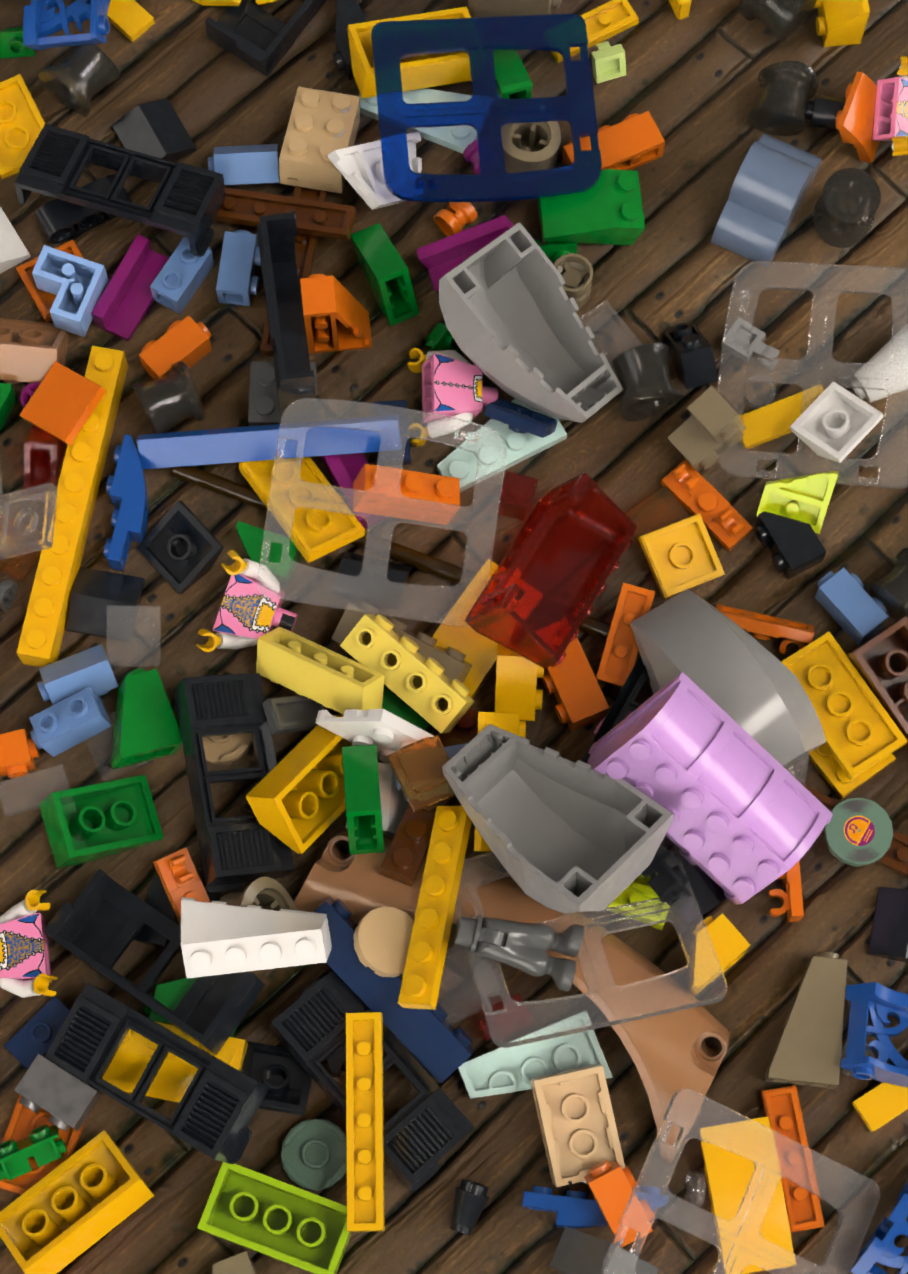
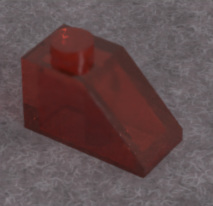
M34 425L24 440V501L53 504L65 457V443Z

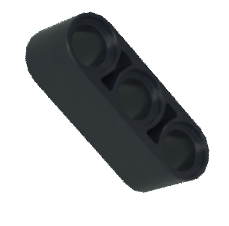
M116 175L105 176L81 188L106 195ZM123 186L117 198L132 202ZM55 199L42 205L36 212V217L49 242L52 244L64 242L118 217L60 199Z

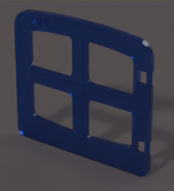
M577 14L410 20L379 22L374 25L371 41L383 175L386 187L392 195L405 201L423 202L507 201L580 193L589 190L597 183L601 175L602 162L598 142V127L588 55L586 24L581 16ZM571 47H580L581 61H571ZM495 50H542L560 53L564 62L567 94L563 97L501 98L497 93L493 52ZM465 51L469 55L473 92L471 99L460 102L407 104L403 101L400 71L401 60L427 54ZM569 122L574 152V163L572 165L517 173H507L505 171L501 136L502 126L508 123ZM468 125L476 130L481 172L479 175L415 173L410 169L406 136L407 129ZM590 136L591 150L581 151L580 137Z

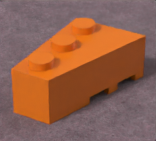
M312 274L307 278L300 279L309 354L373 348L369 312L333 275Z

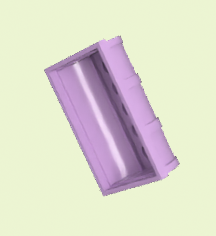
M683 672L678 674L595 742L588 752L590 757L587 764L591 765L592 770L604 775L607 772L613 779L625 780L673 813V821L665 836L679 848V853L691 865H697L724 890L725 897L735 905L743 904L789 871L810 849L824 826L831 821L833 813Z

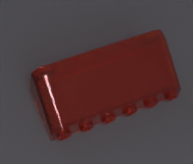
M585 472L553 488L537 503L471 608L465 622L475 632L542 668L556 667L566 657L565 650L568 644L580 633L578 627L581 622L593 611L594 607L592 604L596 597L605 590L607 586L605 582L608 576L618 568L620 564L618 559L621 554L631 546L633 542L631 537L638 526Z

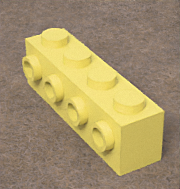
M379 613L377 616L374 614H364L340 646L360 664L384 674V685L441 734L449 733L475 702L468 696L470 690L459 680L454 679L451 681L443 674L444 667L431 657L425 659L418 653L419 646L412 639L405 635L402 638L392 630L394 627L393 623Z
M280 626L258 638L256 673H260L261 676L269 679L271 682L280 684L295 691L298 695L312 699L322 704V706L333 709L343 715L345 710L351 709L363 711L382 709L384 674Z

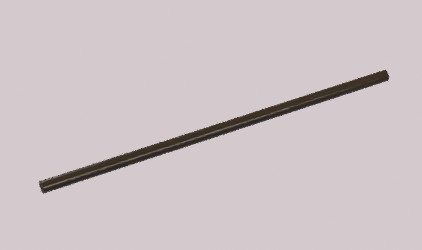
M194 466L173 467L172 476L271 513L252 488ZM366 531L363 537L351 542V544L465 587L469 585L477 574ZM543 598L533 611V613L557 622L569 619L573 628L607 640L611 624Z

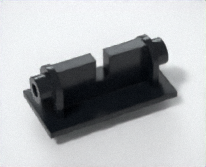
M660 844L651 864L641 874L646 879L655 871L658 873L648 883L658 895L662 903L666 902L671 906L680 899L678 894L683 890L688 897L692 896L685 887L690 881L678 865L673 868L669 866L665 859L670 854Z

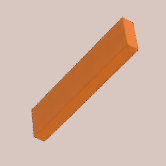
M796 1085L761 1091L765 1117H769L790 1233L825 1227Z

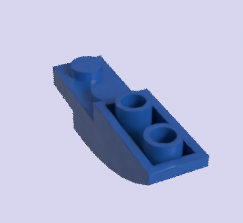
M124 434L122 445L117 444L114 463L117 466L115 474L109 475L106 486V493L109 494L113 506L117 507L114 508L111 521L112 527H115L112 538H107L104 547V557L107 558L110 568L123 572L131 541L141 543L145 539L149 511L148 490L144 470L131 435Z
M532 1186L531 1192L524 1191L522 1208L555 1212V1227L565 1228L567 1226L579 1229L608 1226L595 1198L594 1200L587 1199L588 1193L567 1191L566 1196L552 1195V1188ZM639 1186L638 1191H633L638 1201L643 1198L645 1199L651 1212L667 1203L668 1195H661L660 1188Z

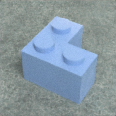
M44 245L32 271L36 287L42 291L57 295L50 309L54 327L85 337L93 319L91 312L109 282L105 266Z

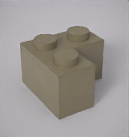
M712 385L687 407L692 416L667 437L675 449L697 472L702 468L706 470L715 464L719 459L718 454L726 446L730 448L736 445L744 436L742 432L746 429L739 414Z

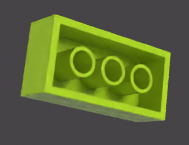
M223 1162L197 1227L205 1233L312 1274H337L352 1232L347 1231V1206L243 1166Z

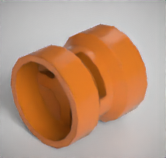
M456 194L449 201V206L446 209H440L433 216L438 228L448 237L462 232L466 224L470 225L478 218L477 211L473 205L459 194Z

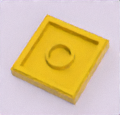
M700 513L638 538L662 599L725 575Z

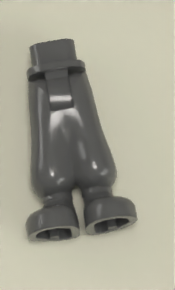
M477 915L476 919L461 916L454 943L469 947V952L474 953L476 950V954L507 964L531 976L542 977L550 975L559 990L568 992L574 980L576 961L548 956L547 951H556L565 956L576 957L582 945L584 926L572 924L563 933L558 934L551 926L545 924L521 923L489 917L483 918Z

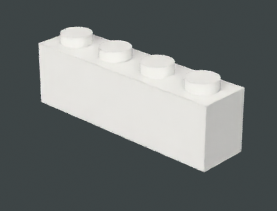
M186 897L181 899V949L187 978L326 963L330 955L332 943L327 914L280 909V911L261 909L262 906L255 905L241 907L226 905L227 902L220 901L207 903L195 901V898Z

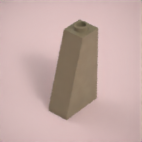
M818 952V956H812L808 961L766 1070L764 1082L835 1089L839 1086L848 962L846 959H839V954Z

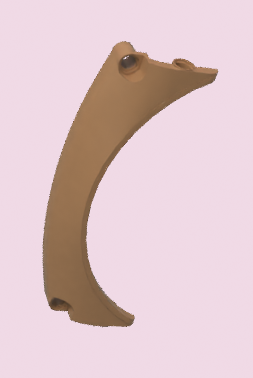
M345 829L328 842L322 857L315 862L293 902L297 911L313 912L329 896L334 901L340 899L352 912L350 918L355 923L360 922L371 910L382 906L400 909L414 919L427 853L412 886H408L379 874L380 867L393 838L383 836L384 852L350 855L344 853L339 845L340 840H345L349 843L348 829ZM464 859L452 923L458 924L461 916L476 919L477 915L483 918L489 917L521 923L545 924L551 926L558 934L563 933L572 924L584 926L582 945L576 957L565 956L548 950L547 954L554 958H567L576 961L573 984L599 1009L620 1037L636 1065L648 1094L657 1127L659 1159L669 1164L684 1135H687L700 1110V1105L725 1057L731 1040L727 1028L666 973L599 925L577 912L565 914L547 908L526 895L513 879ZM715 1037L721 1042L722 1047L719 1049L709 1048L704 1039Z

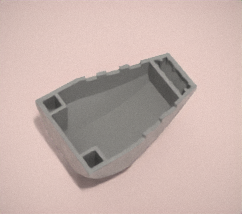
M519 222L439 280V305L444 321L461 351L484 375L508 395L536 411L558 419L583 423L619 394L623 388L604 353L599 354L591 341L595 336L590 327L584 328L576 312L579 310L575 299L573 297L568 298L562 287L565 284L562 275Z
M689 589L630 623L643 665L646 666L653 694L683 672L784 768L826 743L821 722L811 700L797 677L744 629Z
M491 724L486 726L442 766L445 778L474 826L523 892L545 907L565 914L604 911L651 864L673 821V813L625 780L613 779L607 772L605 775L592 770L590 764L577 760L575 763L559 756L558 751L548 747L543 750L530 745V740Z

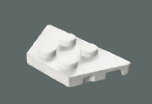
M419 131L338 149L328 154L329 160L372 210L410 201L423 195V182L420 176L422 158L416 157V143L421 141Z
M385 709L345 710L343 717H335L327 710H320L315 724L352 742L353 746L377 744V756H379V759L384 763L399 766L400 755L435 749L437 737Z

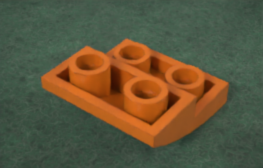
M857 71L853 83H850L847 87L846 102L843 110H839L837 113L835 125L836 129L839 130L842 142L853 144V147L856 148L860 162L872 163L880 141L872 140L877 85L866 74Z

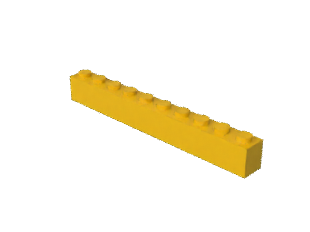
M92 346L84 377L102 386L106 393L72 444L67 445L16 652L22 664L44 667L58 661L67 623L70 595L80 569L127 375L128 363L124 351Z

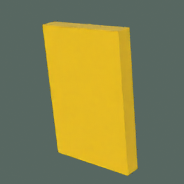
M21 74L0 82V176L2 180L19 173L20 168L45 125Z

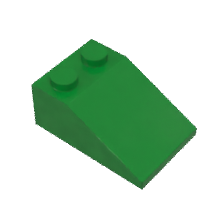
M605 169L538 180L535 183L542 241L632 245L645 230L638 171Z
M146 774L52 792L39 804L57 869L88 863L164 839Z

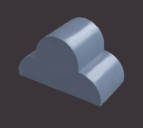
M764 133L758 142L755 141L740 166L728 201L715 227L711 243L769 268L821 166L822 158Z

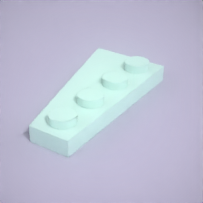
M427 88L362 98L361 94L359 95L360 114L409 133L419 131L421 138L462 154L469 144L477 140L494 105L493 98Z
M514 399L512 403L556 419L558 422L555 432L541 438L528 432L524 434L514 432L508 428V424L490 419L437 464V470L442 476L459 478L460 492L567 439V433L558 418L536 411Z
M587 1012L467 1060L458 1067L470 1099L532 1089L530 1078L597 1063L603 1065L606 1079L613 1078Z

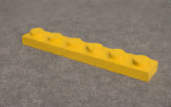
M437 806L398 999V1004L403 1008L436 1010L472 823L462 806Z
M381 1012L346 1013L348 1232L385 1231L383 1016Z

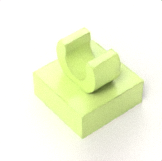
M608 41L596 44L597 51L591 52L593 76L597 84L626 76L625 51L622 45L610 46Z

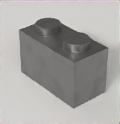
M40 1054L36 1056L15 1088V1091L22 1096L19 1103L35 1113L40 1108L51 1114L48 1121L65 1132L69 1127L79 1131L101 1097L98 1091Z

